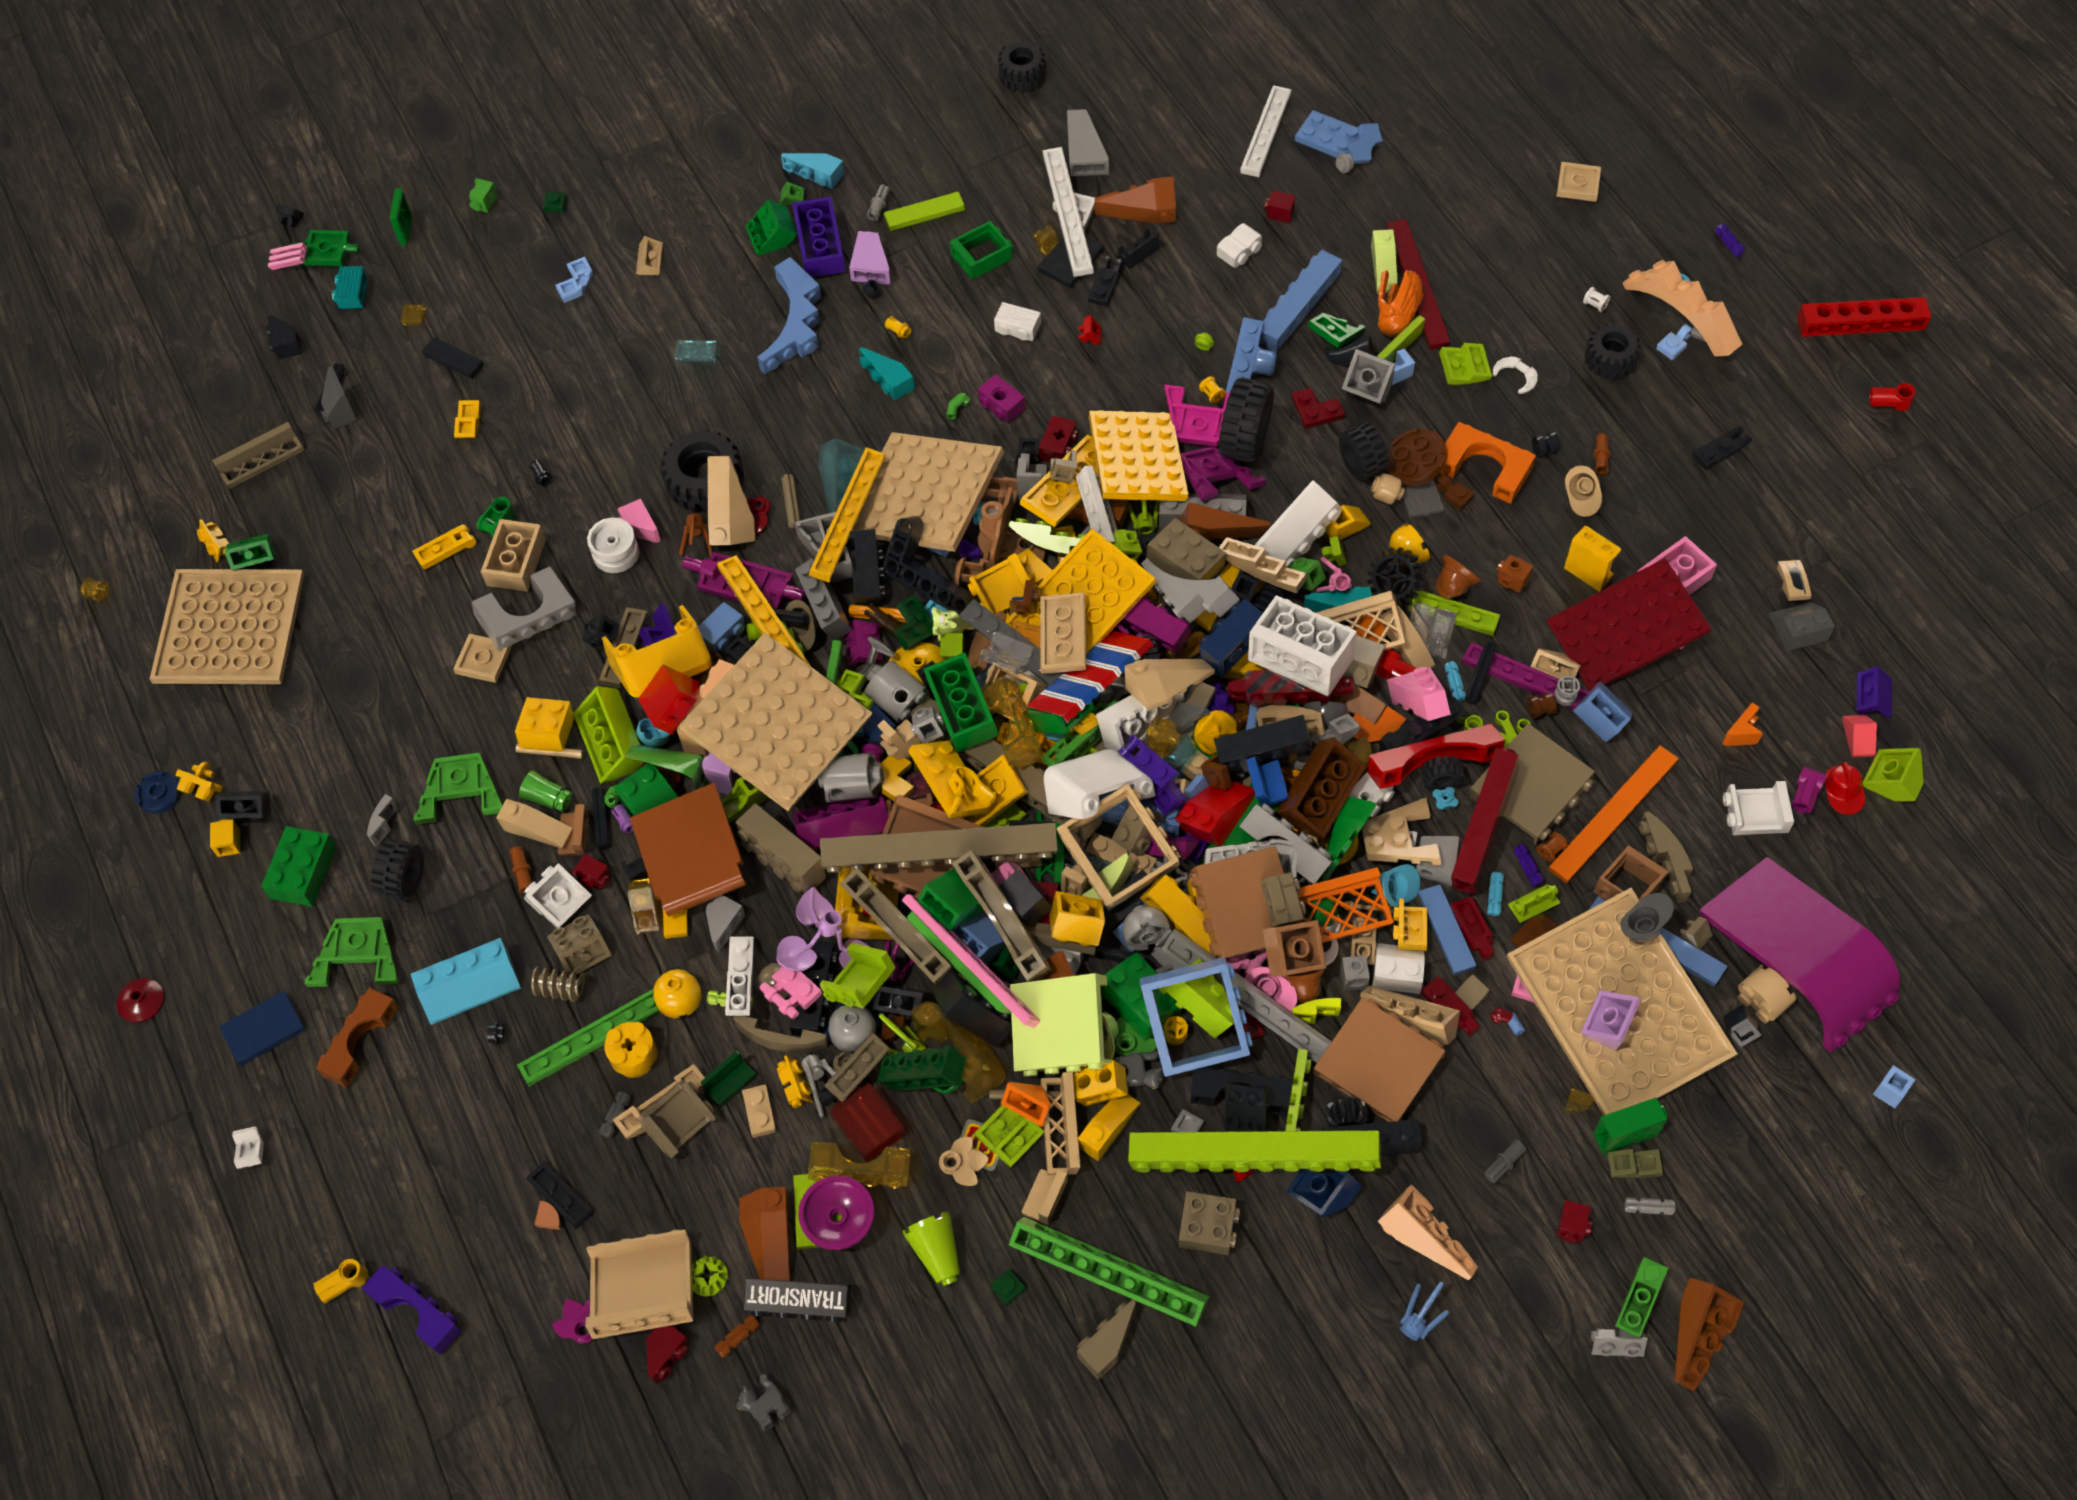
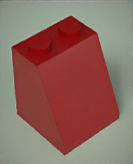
M663 664L638 698L652 725L672 735L697 701L699 682Z

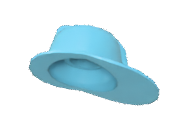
M1400 865L1380 874L1379 880L1389 905L1397 907L1399 906V898L1404 899V903H1407L1417 896L1420 889V876L1412 865ZM1376 889L1371 890L1372 894H1377Z

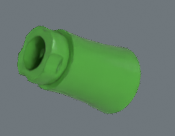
M534 770L526 775L519 790V799L560 812H564L569 807L573 795L572 792L544 778Z

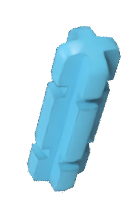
M1450 661L1444 666L1445 672L1448 673L1447 680L1450 691H1453L1451 693L1452 697L1454 696L1461 703L1465 701V691H1462L1464 687L1460 673H1458V665L1454 661Z
M1492 872L1490 876L1489 905L1487 910L1489 916L1498 917L1501 912L1504 875L1501 872Z

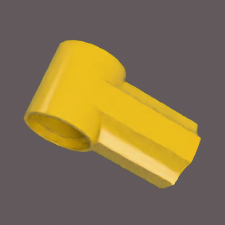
M347 1259L340 1264L337 1270L315 1282L314 1289L321 1301L327 1303L352 1287L362 1286L368 1279V1271L356 1260ZM357 1268V1273L349 1278L350 1272Z

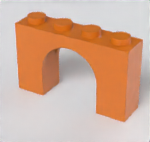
M1458 422L1445 443L1448 455L1440 473L1454 478L1467 458L1474 455L1490 456L1498 461L1502 467V472L1494 483L1492 496L1512 504L1533 469L1536 455L1528 450L1518 448L1507 441H1502L1488 433L1479 431L1470 425Z

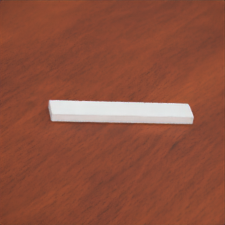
M1273 85L1241 166L1240 173L1260 177L1290 99L1292 89Z

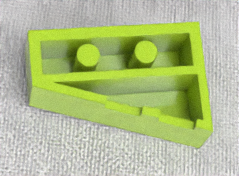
M1199 958L1189 966L1202 963ZM1213 975L1158 989L1163 994L1167 992L1177 1001L1175 1005L1180 1009L1184 1007L1193 1014L1192 1020L1214 1039L1234 1024L1227 993Z

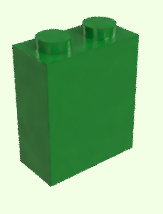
M955 868L925 884L917 899L925 909L950 931L985 911L965 885Z
M1655 1097L1601 1116L1593 1135L1603 1156L1608 1155V1152L1619 1151L1658 1137L1667 1121V1111L1662 1104H1659Z

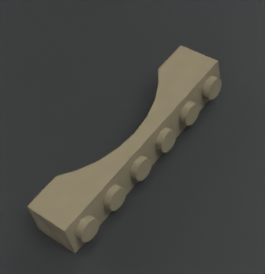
M970 850L954 861L952 865L993 922L1025 979L1029 982L1039 981L1051 973L1053 969L980 856Z
M856 867L840 883L933 983L937 985L950 969L955 973L957 972L861 870Z

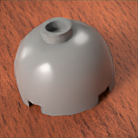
M1137 906L1125 918L1122 932L1129 949L1147 950L1149 949V944L1155 943L1158 946L1165 942L1171 934L1168 919L1159 909L1150 906Z
M843 1005L835 1010L829 1019L828 1032L832 1043L839 1050L852 1053L872 1033L876 1035V1022L872 1013L866 1007L862 1009Z

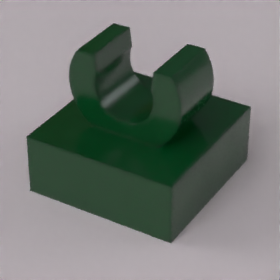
M1005 946L1003 951L997 954L999 956L997 963L993 962L992 966L1007 979H1015L1019 968L1013 960L1009 949Z

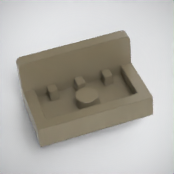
M1129 804L1112 840L1131 853L1144 855L1150 846L1152 837ZM1150 809L1155 817L1152 821L1158 828L1164 815Z

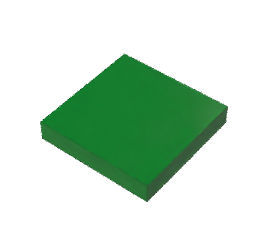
M401 188L394 191L389 219L399 244L407 245L413 215Z

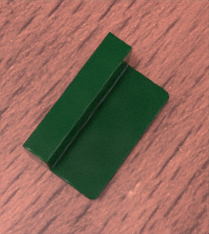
M735 1051L700 1083L704 1092L721 1108L757 1076L743 1061L741 1054Z

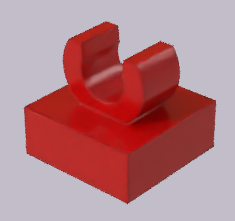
M1091 315L1085 317L1084 325L1078 328L1082 333L1078 338L1082 342L1090 340L1094 345L1101 343L1102 326Z

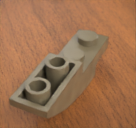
M1649 811L1644 812L1642 820L1639 822V830L1641 835H1645L1647 853L1649 856H1652L1653 862H1662V867L1668 871L1670 892L1672 895H1675L1677 903L1686 902L1691 893L1687 879H1689L1693 870L1689 857L1670 829Z

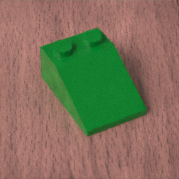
M647 763L614 787L618 798L633 816L678 798L665 778L650 763Z

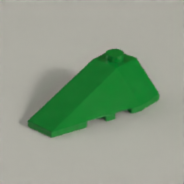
M1350 796L1347 798L1331 826L1326 851L1331 854L1330 859L1334 862L1318 883L1329 879L1377 804Z

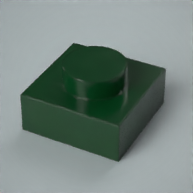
M546 192L543 205L544 212L564 213L567 200L566 193Z
M1010 1269L990 1284L992 1291L1006 1306L1026 1290L1025 1286Z

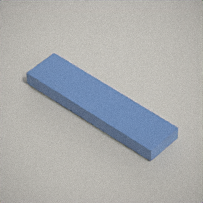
M1441 885L1418 891L1417 895L1422 906L1427 908L1428 920L1453 976L1476 969V963Z

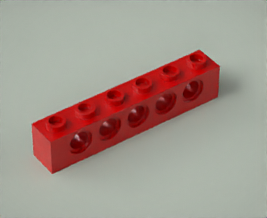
M1926 297L1808 303L1801 305L1797 316L1802 337L1925 330L1931 318Z

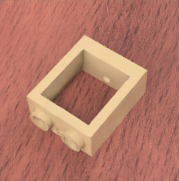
M994 661L993 665L988 669L987 679L981 688V692L988 709L1019 724L1027 725L1021 713L1028 708L1026 706L1046 689L1047 684L1006 664ZM1006 673L1028 683L1016 712L994 702Z

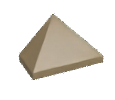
M1538 648L1531 667L1560 679L1567 675L1576 677L1580 665L1570 660L1564 653Z

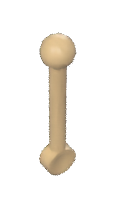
M1352 901L1345 902L1351 907L1354 905ZM1357 904L1355 909L1370 910L1372 905ZM1388 905L1392 913L1394 909L1391 905ZM1376 907L1374 908L1375 911H1381Z

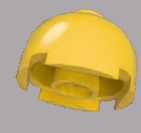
M1405 523L1393 532L1390 537V548L1393 547L1397 551L1401 547L1404 548V552L1411 550V556H1419L1416 563H1425L1430 560L1428 549L1423 550L1421 544L1424 542L1410 524L1407 526V523ZM1403 561V565L1409 568L1407 563Z
M681 969L670 970L662 974L656 980L653 988L654 1002L658 1010L665 1016L674 1019L680 1018L679 1016L685 1014L687 1016L692 1014L699 1007L702 999L701 987L697 979L688 971Z

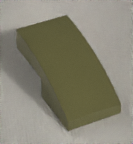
M1628 1149L1608 1152L1611 1176L1614 1178L1663 1176L1659 1149L1638 1152Z

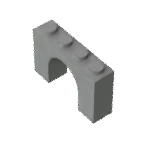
M551 567L530 575L532 588L542 601L540 608L530 615L514 616L508 614L501 608L492 593L472 601L474 616L498 651L504 647L508 648L523 639L530 638L534 634L549 629L564 620H569L576 615L575 601Z

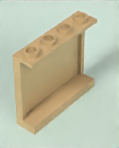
M686 1229L672 1230L656 1235L649 1234L645 1237L622 1239L617 1242L599 1243L595 1246L586 1247L591 1258L590 1317H586V1328L592 1339L693 1321L691 1241Z

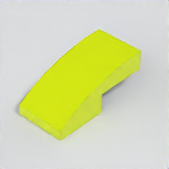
M1341 998L1309 1001L1292 1008V1013L1305 1023L1315 1024L1316 1015L1339 1016Z

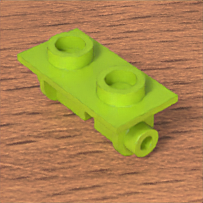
M1547 884L1508 903V906L1521 924L1533 916L1539 915L1561 903L1556 897V894H1558L1557 887Z

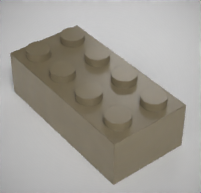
M756 803L736 821L737 834L741 838L742 847L748 852L753 851L763 865H770L780 879H787L790 882V886L797 893L802 892L805 894L810 888H817L827 878L825 869L823 870L821 867V856Z

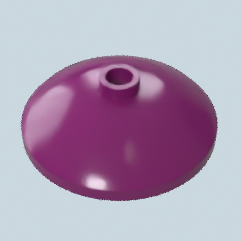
M845 1176L823 1178L814 1183L801 1199L798 1211L800 1226L805 1236L821 1248L828 1250L850 1248L867 1235L873 1224L874 1205L867 1189L852 1178ZM836 1215L842 1216V1219L838 1222L833 1220Z

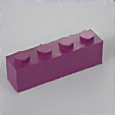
M1144 596L1119 622L1144 637L1152 635L1158 645L1176 655L1191 635L1188 622L1185 619H1179L1170 615V612L1162 606L1156 607L1152 605V602Z

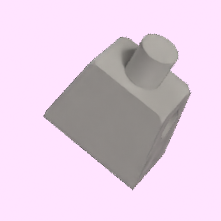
M1422 836L1419 846L1438 845L1441 865H1432V861H1421V864H1416L1419 876L1452 886L1451 875L1457 859L1459 837Z

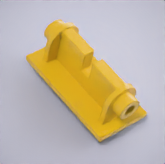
M201 519L199 529L197 530L198 538L206 545L209 555L213 556L216 562L219 563L220 556H226L224 549L229 542L226 538H223V533L216 523L208 522L205 525Z
M785 1055L786 1061H781L777 1064V1072L782 1085L785 1086L791 1083L790 1086L784 1089L789 1104L793 1108H797L802 1105L801 1101L803 1100L812 1103V1090L803 1076L804 1069L801 1062Z

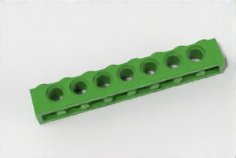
M1026 1217L1017 1221L1009 1242L1011 1247L1194 1326H1197L1201 1321L1210 1298L1208 1295Z

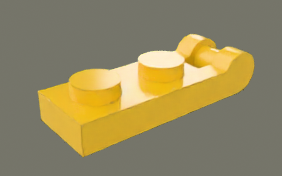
M460 525L412 552L423 570L465 548H472L476 545L477 541L473 535L469 534L470 530L466 525Z

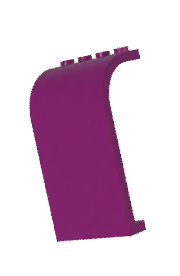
M1768 857L1699 909V916L1707 919L1709 926L1713 925L1767 967L1776 971L1809 1000L1822 1021L1824 1029L1823 1047L1830 1053L1837 1047L1841 1048L1844 1046L1850 1036L1854 1033H1860L1866 1023L1871 1019H1877L1888 1005H1894L1900 997V977L1897 966L1881 941L1859 922Z

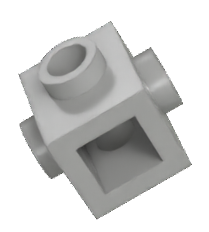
M933 706L921 708L912 715L913 724L910 725L915 737L919 736L922 744L934 741L944 735L942 725L945 722L941 713H936Z

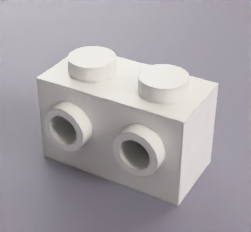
M1366 773L1354 786L1349 796L1377 804L1369 818H1374L1380 811L1382 803L1384 801L1386 803L1389 802L1395 792L1393 791L1394 786L1379 789L1369 774Z

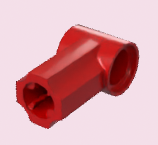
M1902 383L1897 388L1871 387L1869 405L1893 406L1898 411H1906L1912 405L1916 390L1908 383Z
M1388 649L1384 651L1376 673L1382 678L1389 679L1390 677L1393 678L1414 672L1416 667L1403 661L1401 656L1394 650Z

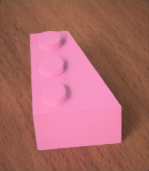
M1419 667L1414 672L1386 679L1392 704L1398 705L1400 703L1403 709H1412L1415 715L1427 721L1451 715L1445 690L1430 667Z

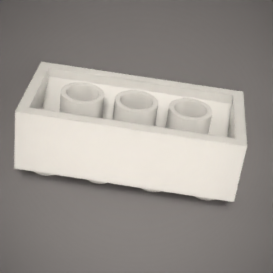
M1312 480L1255 546L1265 548L1266 555L1285 560L1286 567L1289 568L1302 554L1308 552L1314 540L1321 537L1326 527L1339 517L1342 507Z

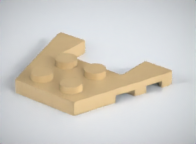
M1427 798L1417 800L1365 822L1361 829L1368 860L1398 862V859L1411 860L1413 864H1421V861H1432V865H1441L1438 845L1412 847L1408 829V821L1430 818Z

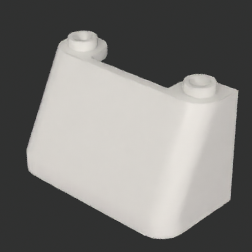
M1105 749L1052 765L1044 773L1048 813L1078 819L1092 817L1098 812L1100 807L1099 795L1114 790L1117 791L1129 784L1131 789L1135 788L1139 792L1142 799H1148L1155 796L1154 784L1150 777L1129 762L1118 751Z

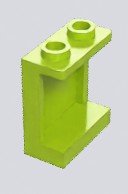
M851 943L846 949L851 958L849 963L833 983L822 980L819 985L827 1000L843 1003L849 1007L854 1006L864 1009L893 972L895 966L887 951Z

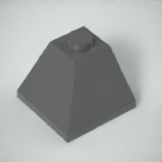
M328 367L321 400L324 411H321L325 422H330L333 429H336L357 419L333 367Z

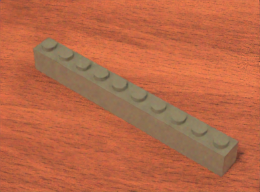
M926 696L909 714L911 724H913L912 715L921 708L933 706L936 713L940 712L936 700ZM944 724L942 725L944 735L934 741L949 740L954 747L947 727ZM993 738L958 752L959 757L979 772L1001 755H1006L1028 793L1020 798L1022 801L1059 825L1072 819V817L1048 813L1044 786L1045 772L1040 768L1036 769L1030 765L1024 757H1018L1012 753L1011 749L1006 745H1000ZM1101 815L1071 834L1085 842L1102 824Z
M1055 823L822 838L820 839L821 867L823 870L827 869V873L841 872V868H851V871H853L857 867L859 870L864 871L865 867L874 866V870L888 869V865H898V868H910L913 863H921L922 867L935 866V862L945 861V865H952L954 861L970 850L978 854L981 859L991 858L992 862L1006 861V857H1015V860H1028L1029 856L1038 855L1039 859L1052 858V854H1057Z

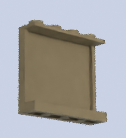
M1527 724L1506 747L1514 750L1515 754H1519V771L1503 816L1533 837V844L1536 846L1540 840L1544 842L1550 836L1551 828L1555 823L1559 825L1563 821L1569 807L1573 809L1581 798L1579 797L1580 794L1591 789L1595 783L1593 780L1595 771L1533 726ZM1488 769L1470 788L1469 797L1476 802Z

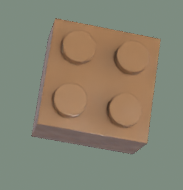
M1318 920L1262 929L1270 977L1287 976L1326 968Z

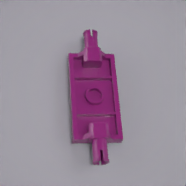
M713 552L711 558L704 560L688 555L684 557L682 568L696 571L700 574V580L697 584L698 591L740 602L717 566L718 562L731 558V556ZM740 559L773 609H780L786 597L804 602L803 598H806L804 589L791 585L794 579L793 574Z

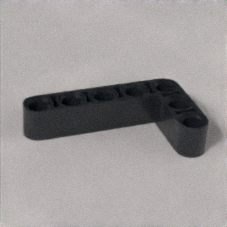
M919 516L900 518L895 525L883 561L885 574L944 608L956 611L958 615L964 611L973 599L979 603L977 596L973 597L970 591L913 560L924 524Z

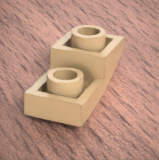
M1353 917L1352 926L1356 928L1361 927L1365 919ZM1376 929L1352 935L1350 957L1366 956L1367 964L1374 965Z

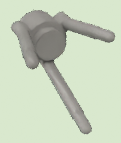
M809 1055L803 1059L801 1065L808 1078L819 1116L824 1117L814 1080L820 1079L824 1075L825 1069L832 1076L836 1072L829 1066L826 1059L820 1060L817 1055Z

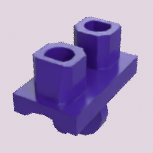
M1219 683L1208 684L1217 689L1208 710L1210 712L1222 710L1234 713V706L1229 702V693L1221 690L1222 686Z

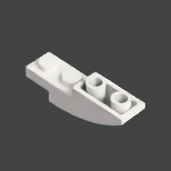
M730 937L725 1016H750L754 937Z

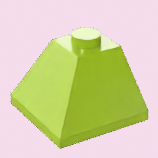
M1920 748L1879 749L1862 782L1863 787L1895 802L1915 801L1924 784Z

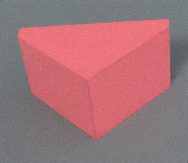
M1867 715L1843 716L1842 722L1851 757L1875 756L1877 723Z

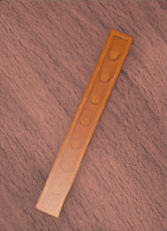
M1660 745L1549 866L1548 871L1568 884L1672 769L1679 758Z

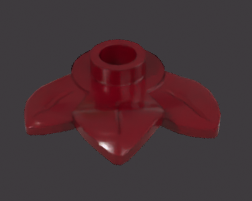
M762 496L756 497L753 500L746 498L749 509L755 519V533L757 535L766 528L769 522L767 515L771 507L768 499Z

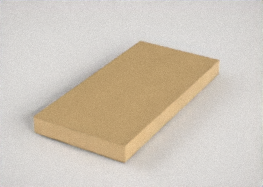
M1085 592L1040 596L1042 674L1087 670Z

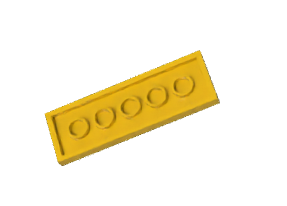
M1086 435L1072 449L1076 451V470L1071 483L1050 479L1049 471L1021 498L1020 505L1053 527L1057 526L1082 501L1076 476L1084 466H1093L1094 473L1098 474L1093 441L1090 435ZM1071 451L1063 458V460H1068Z

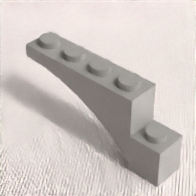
M1148 558L1141 563L1145 570L1156 578L1157 582L1154 584V588L1161 595L1165 594L1162 598L1170 607L1174 606L1172 611L1179 619L1184 617L1189 623L1205 609L1210 614L1214 611L1221 617L1240 600L1219 576L1211 580L1182 579L1163 572Z

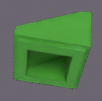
M786 182L781 190L780 204L792 205V203L804 201L805 188Z

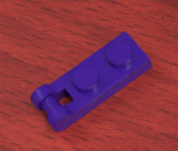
M1132 734L1128 739V744L1125 747H1121L1118 752L1165 791L1180 773ZM1138 747L1140 751L1133 756L1131 753Z

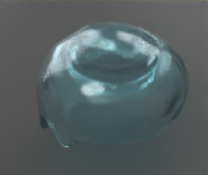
M1183 734V737L1174 740L1169 746L1167 753H1163V760L1169 765L1182 767L1194 757L1195 743L1187 734Z

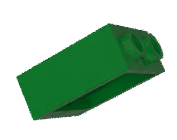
M991 221L950 241L952 257L971 280L1012 260V243L1009 239L1004 238L1000 228L995 227ZM990 239L998 250L975 261L968 250Z
M1091 701L1074 718H1070L1068 723L1063 716L1030 707L1021 714L1031 732L1066 734L1095 707Z

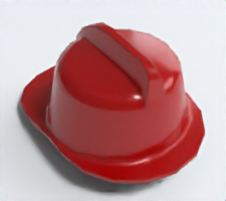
M1842 762L1841 765L1827 770L1824 784L1830 806L1841 814L1852 815L1858 813L1865 804L1862 776L1858 769L1847 765V762Z

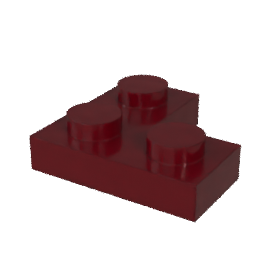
M1311 388L1291 393V399L1305 429L1345 418V413L1338 398L1318 403Z

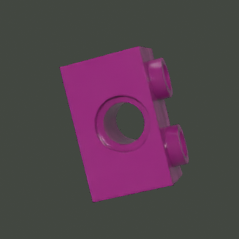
M996 374L978 388V401L981 406L991 410L998 419H1002L1007 424L1026 410L1025 397Z

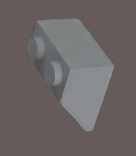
M1356 349L1341 389L1374 402L1383 403L1386 401L1393 382L1395 363Z

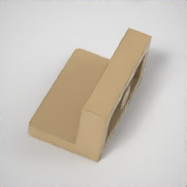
M1041 1169L1022 1209V1214L1049 1225L1068 1182L1067 1172L1058 1169L1056 1175H1047V1171Z

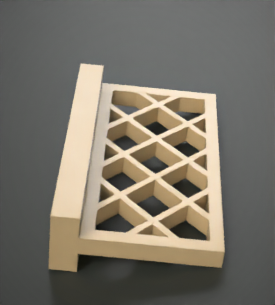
M1392 591L1317 612V614L1328 617L1339 624L1346 621L1352 624L1351 628L1353 630L1357 627L1365 631L1364 638H1367L1370 634L1379 639L1378 643L1385 642L1386 644L1384 645L1386 647L1384 650L1406 644L1396 605V597ZM1392 608L1393 617L1389 623L1379 618L1383 610ZM1368 615L1374 618L1368 629L1358 625L1362 616ZM1377 621L1387 626L1381 637L1371 632ZM1390 628L1398 632L1400 640L1389 642L1384 638Z

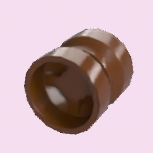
M1551 692L1543 693L1541 697L1531 696L1527 698V708L1531 718H1539L1544 713L1547 715L1556 713V702Z

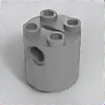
M894 660L886 663L882 668L876 665L867 675V679L870 682L865 689V695L898 723L906 719L910 721L909 714L928 696L926 694L927 688ZM904 695H908L907 700L901 703V698Z
M872 753L836 756L818 777L820 787H824L826 803L876 798L879 793V784L884 783V770Z

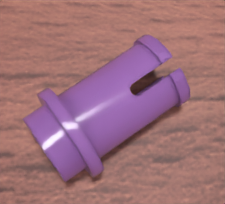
M619 804L615 806L612 814L619 822L620 830L627 834L632 833L634 830L630 820L631 816L625 805Z

